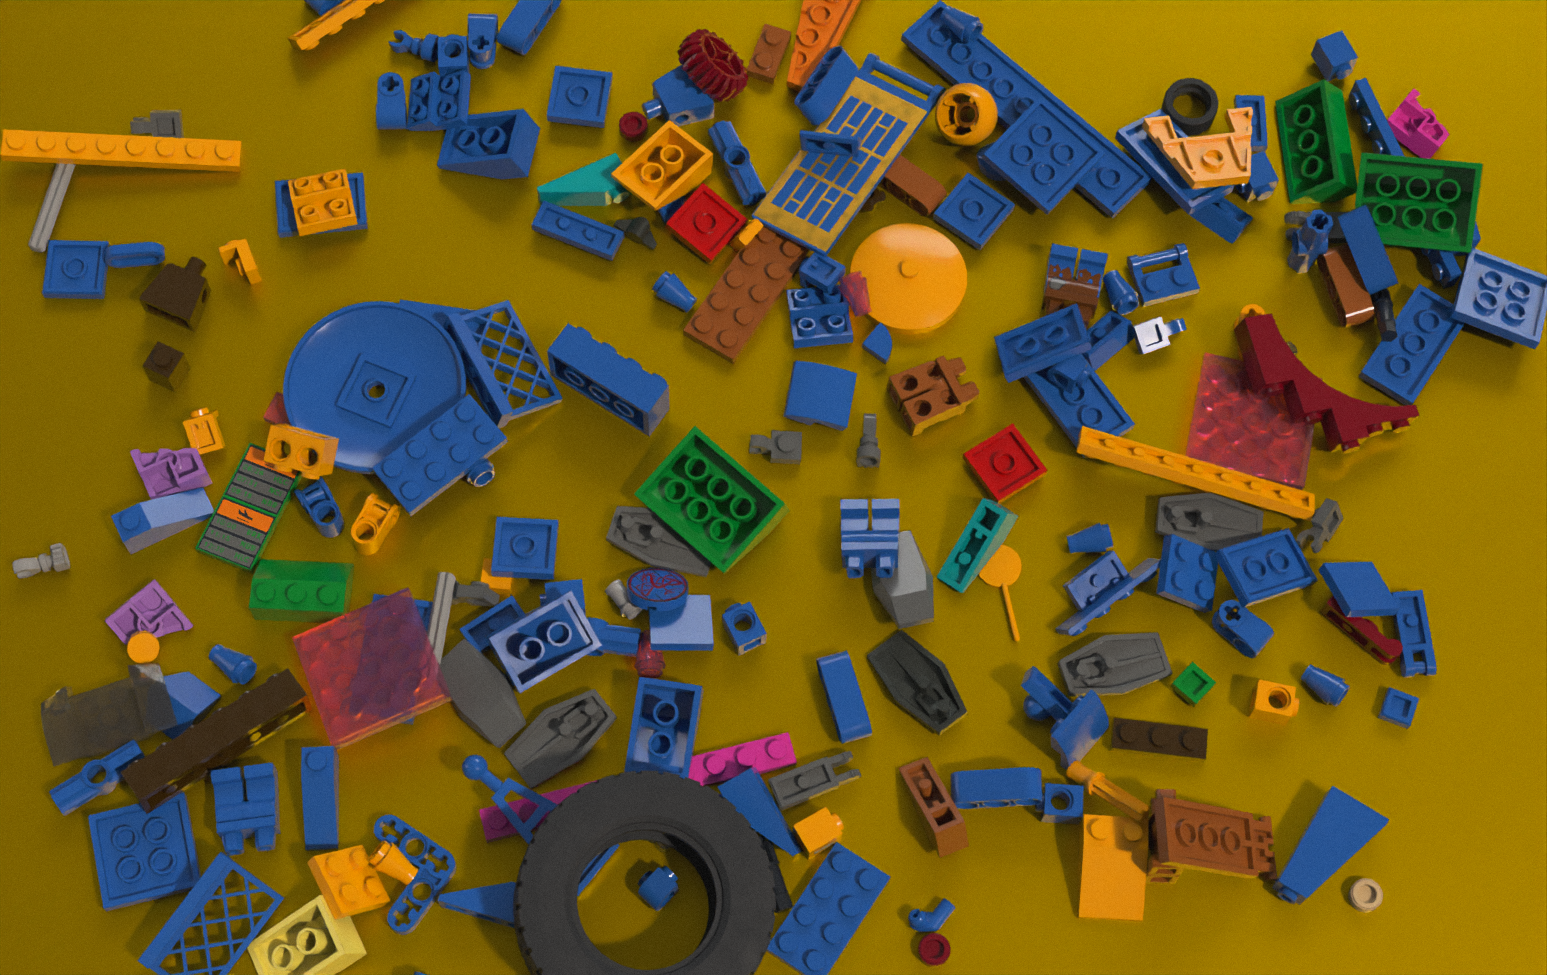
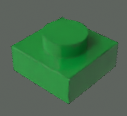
M1192 662L1170 687L1195 707L1214 687L1216 682Z

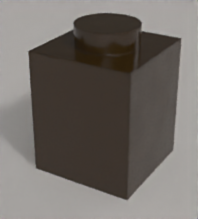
M159 341L142 365L150 381L175 393L191 369L184 353Z

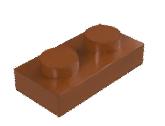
M764 24L747 67L748 72L746 74L748 77L774 84L791 39V31Z

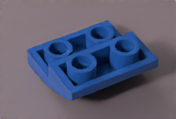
M461 70L441 77L435 72H430L412 78L407 129L410 131H436L467 125L471 74Z
M845 284L835 285L829 293L818 287L786 290L794 348L853 343V331Z
M795 361L783 417L810 426L816 422L840 431L845 430L848 426L857 373L819 363Z
M1090 690L1085 697L1082 695L1078 696L1070 707L1071 713L1065 720L1060 718L1050 730L1051 748L1061 754L1060 766L1065 770L1075 760L1081 761L1109 728L1106 710L1100 698L1093 690Z

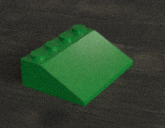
M1361 153L1355 209L1364 205L1368 207L1383 244L1471 253L1484 164Z
M696 426L689 431L634 493L638 499L724 574L769 535L790 511L780 498Z

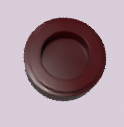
M639 112L624 114L619 120L620 135L630 142L642 140L648 132V123L645 116Z
M938 933L925 935L920 940L917 949L920 961L924 965L933 968L945 964L951 952L949 941Z

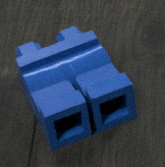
M840 499L842 567L846 568L847 577L861 578L864 576V568H876V576L891 578L894 568H898L900 500L872 499V530H869L868 499Z
M273 762L244 766V773L240 767L211 770V781L215 797L216 829L223 842L226 854L233 856L245 853L244 839L255 837L257 851L274 850L276 834H281L279 824L278 771Z

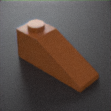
M928 757L898 768L924 830L939 858L969 847L965 821Z

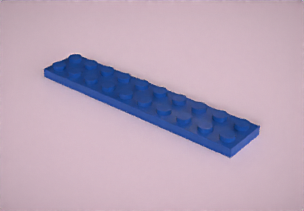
M941 0L902 34L901 41L953 85L973 83L986 89L996 102L998 110L997 122L1005 129H1008L1042 96L1106 152L1104 157L1085 175L1075 188L1112 219L1151 182L1152 176L982 34L973 43L962 42L940 20L941 13L947 7Z

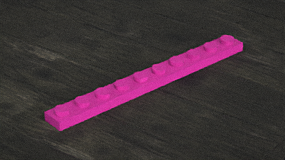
M789 732L695 755L692 757L689 778L700 782V785L703 787H712L724 784L752 767H756L759 774L795 766L797 761ZM591 782L540 795L559 805L570 794L577 792L578 789ZM525 798L508 802V805L523 823L539 807ZM497 806L479 810L487 843L520 835ZM547 811L531 832L537 831L538 827L549 815V811Z

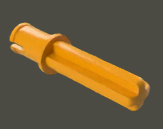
M1075 760L1068 767L1066 776L1084 786L1089 795H1097L1138 822L1148 818L1149 805L1107 780L1104 773H1096L1078 760Z

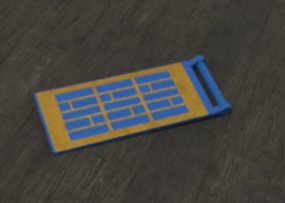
M869 53L861 69L830 116L820 123L814 131L862 138L859 157L810 152L800 149L754 211L752 219L757 218L765 227L823 257L827 256L927 116L937 105L940 96L946 89L940 85L933 86L881 61L878 55ZM876 70L929 97L925 101L870 73Z

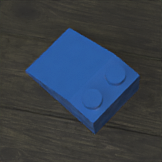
M524 109L468 115L467 125L446 130L437 166L440 169L497 179L528 177L540 127Z
M572 591L512 620L485 636L504 673L508 676L513 689L518 693H522L602 646Z
M639 677L624 772L658 771L661 774L663 772L677 774L683 779L685 777L689 778L704 693L702 686Z

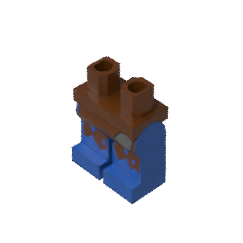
M1052 243L1048 256L1041 309L1044 310V316H1047L1077 303L1087 329L1097 309L1108 254L1082 249L1077 264L1075 279H1072L1078 248Z

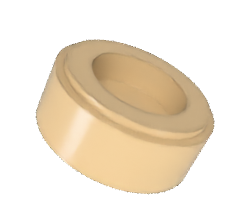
M1364 878L1356 881L1351 886L1348 898L1350 904L1356 910L1367 913L1375 910L1381 904L1383 892L1379 884L1374 880Z

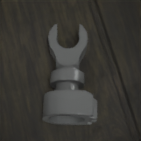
M864 413L863 437L860 439V447L857 448L856 454L858 467L873 468L874 466H880L881 450L878 448V438H876V414Z

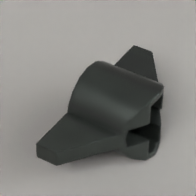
M645 217L616 220L613 225L623 231L631 241L644 244L652 250L655 249L657 243L650 230L649 221Z

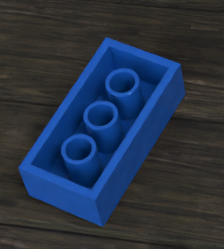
M568 323L547 350L551 376L649 437L670 409L669 385H667L663 377L656 373L651 375L646 372L636 360L629 357L625 359L617 354L616 349L606 342L601 344L596 341L582 327L575 328Z

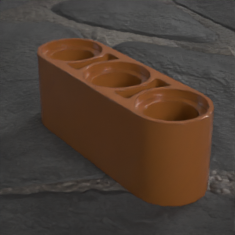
M901 155L898 156L878 184L881 188L924 217H928L947 195L942 184Z
M1345 244L1328 248L1326 254H1319L1317 265L1340 325L1346 328L1373 321V303L1349 245Z

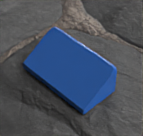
M800 130L801 150L859 157L862 138Z
M1224 197L1190 214L1191 217L1232 244L1253 220L1252 216Z
M1112 310L1087 330L1092 349L1081 354L1094 371L1134 339L1131 326H1133L1132 322Z

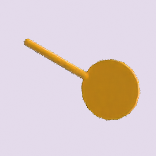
M1002 544L978 575L987 585L994 588H1002L1013 638L1015 641H1019L1020 636L1007 586L1012 585L1019 578L1022 564L1018 553L1011 547Z

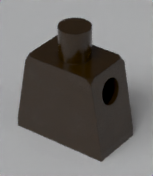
M191 257L185 268L173 263L167 264L139 297L144 310L196 332L211 292L207 279L201 276L207 267L206 263L199 258Z

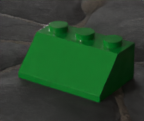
M261 559L252 578L249 610L255 620L348 624L354 564Z

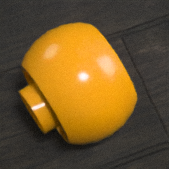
M960 83L947 89L940 96L935 109V121L939 132L945 139L960 146H972L986 140L992 134L998 119L997 105L993 96L983 87L973 83ZM968 95L970 96V102H963L961 98ZM971 107L975 111V118L972 122L967 117V112ZM964 128H970L972 130L967 134L962 132Z

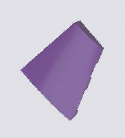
M169 448L159 449L158 453H141L139 449L130 451L151 500L213 484L197 448H183L179 451H172Z
M153 579L105 618V622L125 645L129 638L138 631H149L156 637L164 636V634L181 630L185 631L193 627L190 620L156 579Z

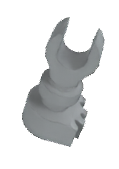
M62 543L50 546L51 555L43 553L39 555V558L16 560L12 562L14 574H17V577L21 579L31 577L41 570L43 572L51 571V567H54L56 572L70 569V560L67 550Z

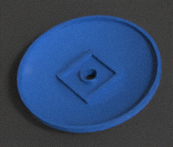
M386 301L353 304L332 312L313 325L293 350L287 364L283 383L284 404L291 425L339 438L334 467L362 474H375L372 470L373 466L466 397L464 364L461 354L449 333L424 312L404 304ZM379 385L385 388V393L381 397L372 398L369 396V391L372 387ZM313 450L312 453L317 456V453Z

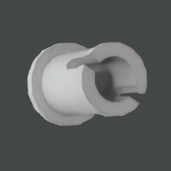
M618 579L612 582L606 588L605 593L621 610L620 615L622 617H627L631 620L640 614L642 609L630 602L627 597V589L621 580Z

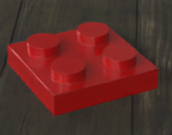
M702 183L667 221L665 228L708 264H711L747 223L748 219L707 185Z
M1013 423L963 453L962 457L990 497L999 504L1044 477L1048 471Z

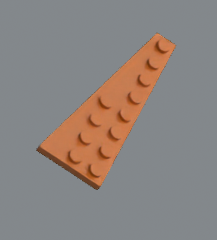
M803 0L787 77V87L800 92L823 56L833 47L839 46L862 0Z

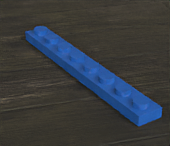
M1367 79L1356 80L1349 94V103L1360 117L1361 128L1364 133L1368 134L1372 142L1373 153L1404 156ZM1420 248L1422 253L1428 257L1432 265L1433 276L1436 280L1440 281L1442 288L1446 289L1454 286L1462 272L1452 252Z

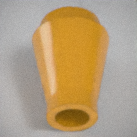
M385 840L380 842L368 859L373 864V869L395 878L405 885H408L418 872V869L410 863L393 842L390 844Z

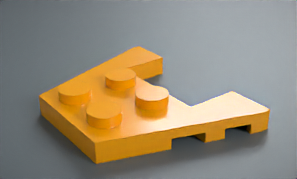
M1252 107L1227 109L1225 120L1230 133L1177 138L1170 116L1144 118L1142 124L1144 131L1192 189L1249 182L1251 176Z

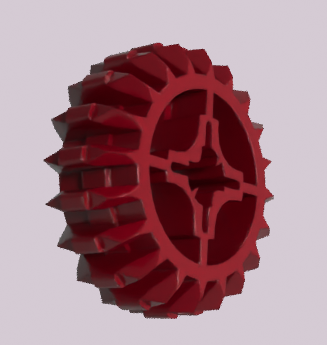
M697 29L679 45L680 49L677 51L679 55L678 60L683 65V71L687 72L688 79L695 83V87L698 86L703 94H709L711 99L729 102L747 86L749 78L746 73L748 71L743 66V60L738 57V52L731 48V44L728 45L724 38H719L715 32L710 33L707 29Z

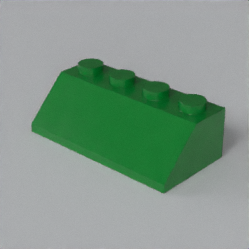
M1323 79L1275 101L1290 203H1334L1357 193V180L1343 91Z

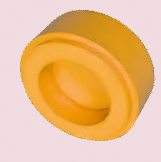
M138 631L129 638L127 652L133 661L146 664L158 656L160 649L159 641L153 633Z

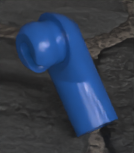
M943 898L933 912H920L919 909H914L908 915L910 927L918 932L937 931L956 908L950 901Z

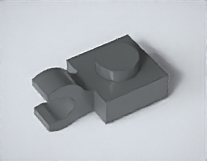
M152 110L150 118L134 117L133 121L130 122L132 134L152 133V137L184 138L181 110Z
M772 430L771 439L763 435H751L749 453L770 454V463L800 464L802 432Z
M1326 498L1321 507L1315 510L1311 521L1313 527L1302 531L1297 537V543L1300 548L1303 549L1307 542L1313 541L1310 545L1313 553H1318L1323 546V542L1330 541L1344 519L1337 501Z
M455 580L451 604L467 603L471 606L494 607L499 603L500 595L489 589L490 585L487 583L472 581L471 585H463Z

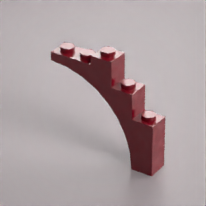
M1272 313L1246 317L1234 329L1254 395L1266 393L1268 397L1283 393L1292 424L1304 422L1305 425H1312L1321 422L1330 452L1340 450L1344 454L1355 452L1361 448L1360 445L1365 440L1378 436L1385 430L1392 429L1393 433L1409 429L1411 427L1410 424L1420 416L1416 405L1387 406L1372 404L1352 398L1327 385L1310 372L1293 354L1280 334Z

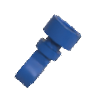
M402 30L393 32L396 39L403 40L400 43L389 41L394 52H412V54L420 55L421 59L435 62L437 60L438 35L429 33L423 41V39L418 37H410Z

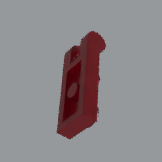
M1334 596L1330 598L1320 611L1324 617L1382 665H1391L1401 654L1403 646L1399 640L1387 639L1369 619L1346 617Z

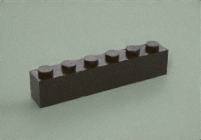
M287 668L281 673L271 675L266 682L255 689L244 692L239 699L228 706L215 710L210 717L199 724L189 726L183 734L175 739L162 743L154 752L146 757L133 761L121 774L146 814L209 776L211 770L220 769L312 711L313 708L308 695Z

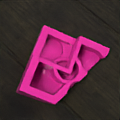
M1413 89L1388 118L1387 122L1397 140L1419 157L1430 159L1450 134L1437 121L1436 115L1431 108H1422L1416 100L1420 93Z

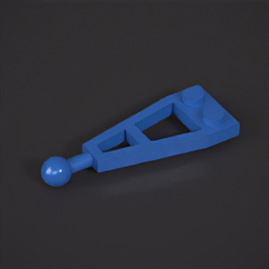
M470 755L462 763V772L465 777L470 780H480L495 792L491 797L492 801L529 845L533 837L531 830L547 811L551 812L558 804L510 778H507L503 783L488 770L486 760L480 755ZM510 790L539 806L525 823L521 821L504 800ZM614 845L601 852L587 865L580 877L577 896H579L620 845Z

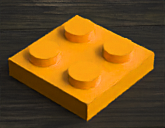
M363 845L313 856L307 862L335 920L384 907L391 901L376 870L373 869V864L368 861L369 856Z

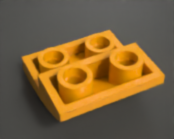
M346 168L288 181L299 236L358 224Z

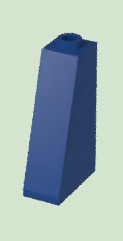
M1332 786L1325 793L1272 888L1278 892L1277 895L1282 900L1290 904L1297 903L1300 905L1388 823L1389 819Z

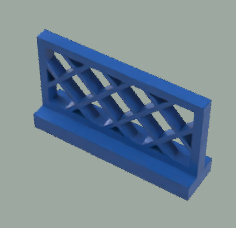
M509 300L461 316L459 312L447 316L443 328L455 342L461 354L465 374L487 415L498 428L506 426L508 421L561 403L563 398ZM504 311L510 321L508 327L492 321L493 314ZM475 321L485 325L482 335L470 331L466 323ZM488 327L505 333L502 343L485 337ZM508 335L520 339L523 345L521 351L505 345ZM482 344L499 350L495 360L482 354L480 350ZM502 352L518 358L515 368L499 362ZM522 360L535 366L537 370L535 376L519 370ZM495 369L512 375L509 385L497 381L494 376ZM515 377L532 383L529 393L512 386ZM535 384L546 388L551 397L543 399L533 395ZM509 393L525 399L524 406L513 410L507 400Z
M221 851L138 959V962L146 968H150L158 975H192L204 972L213 975V971L222 970L219 975H227L284 897ZM232 869L244 877L246 891L226 894L224 880ZM248 880L257 886L258 889L250 890ZM221 885L222 894L212 896ZM265 892L275 900L267 911L253 913L251 893ZM246 894L249 914L229 917L227 897ZM223 898L225 917L206 920L204 910L206 903L209 900ZM201 913L202 921L192 923L197 915ZM263 915L261 919L258 921V923L254 926L253 917ZM249 918L251 927L249 935L246 938L232 940L230 921ZM226 921L228 941L209 944L206 924ZM202 925L205 944L185 948L184 932L188 927ZM180 939L181 948L172 950ZM243 942L234 953L233 944ZM229 945L231 959L228 963L212 967L210 948ZM205 949L208 968L188 971L186 952ZM182 952L184 972L170 974L159 966L168 954Z

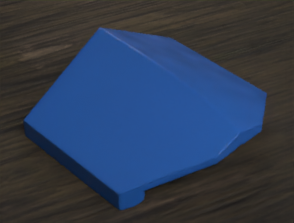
M189 671L160 677L148 691L147 721L173 740L183 734L189 726L202 722L222 696Z

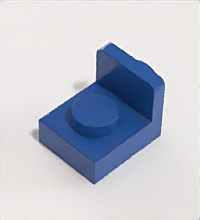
M814 252L810 258H805L799 267L800 285L807 288L811 283L829 293L845 275V266L828 256L823 257Z

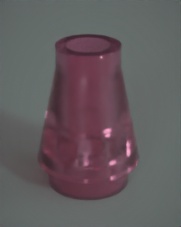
M861 271L841 277L839 279L841 284L839 289L853 310L855 317L871 313L867 278L863 277Z
M644 630L641 632V640L634 667L638 670L640 677L657 678L663 674V669L666 667L662 650H650L649 630Z

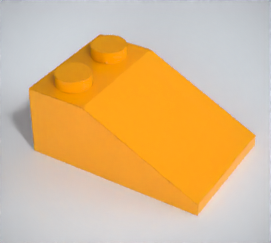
M669 120L611 173V177L656 211L693 191L711 174L713 153Z
M1083 815L1079 823L1078 918L1143 921L1148 859V818L1138 822L1132 817Z

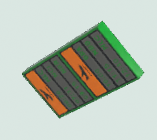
M249 443L195 549L198 553L253 574L294 490H296L302 478V471L292 469V472H284L274 469L273 463L263 461L266 449Z

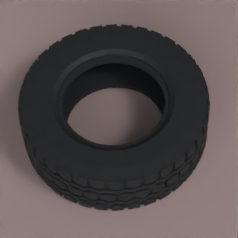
M630 771L619 773L615 776L610 775L598 779L597 782H591L578 789L577 792L570 794L549 813L538 827L527 847L517 876L513 899V920L517 943L530 974L754 975L762 962L771 940L770 936L773 932L775 921L774 911H776L773 872L769 868L771 865L766 850H763L761 847L763 844L756 831L750 828L751 824L744 815L738 813L736 807L725 797L722 799L718 792L708 786L703 787L698 781L687 777L683 779L679 777L680 775L668 772L661 774L658 771H641L640 773ZM636 840L661 843L682 854L699 873L708 897V921L700 944L684 960L672 966L655 970L629 968L603 955L586 935L577 907L580 877L587 865L596 856L614 845Z

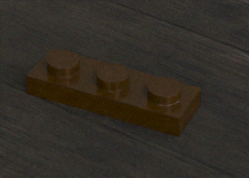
M1114 718L1112 720L1110 751L1205 762L1208 729Z

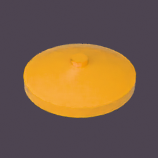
M895 224L877 230L861 243L851 262L849 285L856 306L873 324L878 325L881 322L888 331L893 333L920 334L942 326L957 312L965 296L967 269L957 247L942 233L919 224Z

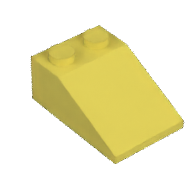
M319 895L254 939L247 947L258 975H334L367 954L351 917L347 916L335 920L323 895Z

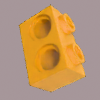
M288 424L270 425L263 461L273 463L276 470L292 472V469L302 471V477L319 480L322 475L332 474L339 438ZM286 442L290 447L289 455L284 450ZM313 450L317 453L316 463H314L311 456Z

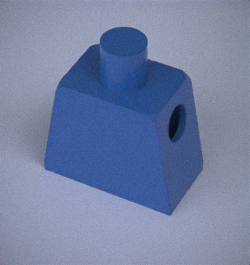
M680 65L652 83L654 99L643 103L642 109L648 120L663 115L666 122L670 120L679 127L714 118V102L709 94H703L698 86L695 87V83L688 79L687 72L683 71V65Z

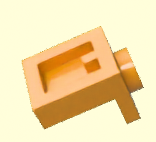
M246 238L229 241L224 246L218 248L224 264L229 265L236 262L240 275H247L251 285L262 281Z
M203 407L189 412L191 417L184 420L183 425L191 448H197L199 455L224 448L225 443L216 419L219 415L217 409L208 411L207 407Z

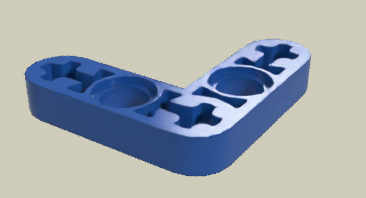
M384 815L374 825V833L379 842L385 840L389 844L393 842L397 845L399 843L398 839L391 834H388L386 838L383 837L384 831L382 830L384 825L390 827L392 824H395V831L403 837L398 849L413 866L419 869L414 879L407 885L393 904L387 917L389 926L395 933L407 935L416 929L456 872V862L449 851L398 817ZM412 840H420L424 843V850L418 856H411L406 852V847ZM431 849L435 850L431 854L436 860L442 862L444 859H447L446 863L449 867L447 871L441 869L438 873L435 872V864L427 859ZM427 884L431 887V894L426 900L419 901L414 898L413 891L417 885ZM407 899L414 906L421 908L419 912H416L414 908L411 909L408 914L410 920L408 925L402 923L400 926H396L398 921L395 916L398 913L404 915L409 909L408 904L404 903Z

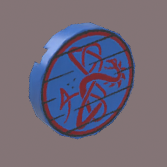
M664 568L642 569L633 573L627 580V597L631 603L641 609L648 610L649 606L656 607V611L659 612L674 610L683 605L688 596L687 580L684 576L673 570Z

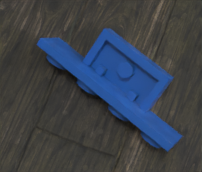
M1107 551L1063 585L1078 611L1055 628L1057 633L1069 636H1076L1082 633L1087 628L1086 624L1089 621L1107 614L1111 609L1110 605L1115 601L1129 597L1134 592L1133 588L1136 585L1154 578L1157 575L1156 570L1160 568L1161 559L1147 558L1128 573L1115 551Z

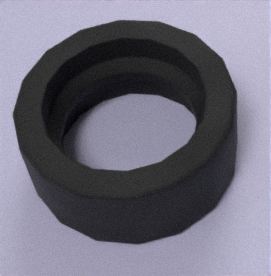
M1185 78L1174 82L1168 88L1161 109L1167 116H1170L1171 121L1187 136L1198 135L1210 127L1216 116L1219 102L1216 92L1209 84L1199 79ZM1183 95L1194 96L1204 103L1206 113L1200 118L1191 119L1184 117L1173 107L1175 98Z

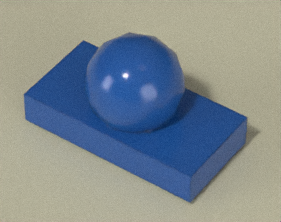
M1032 666L1025 672L1021 686L1029 693L1023 702L1024 712L1027 717L1033 721H1044L1050 716L1056 721L1060 718L1065 720L1071 713L1070 707L1073 703L1036 667Z

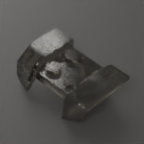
M158 663L127 665L129 678L74 696L72 686H65L56 691L53 696L44 700L41 703L42 728L53 766L56 767L77 759L93 758L117 750L133 739L138 743L152 738L157 732L178 726L160 665Z

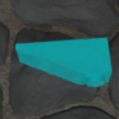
M616 153L537 187L540 205H542L543 201H547L557 206H607L611 203H620L626 200L632 193L611 177V173L622 164Z
M983 498L938 573L937 578L959 592L964 593L1003 544L1019 516L996 501Z

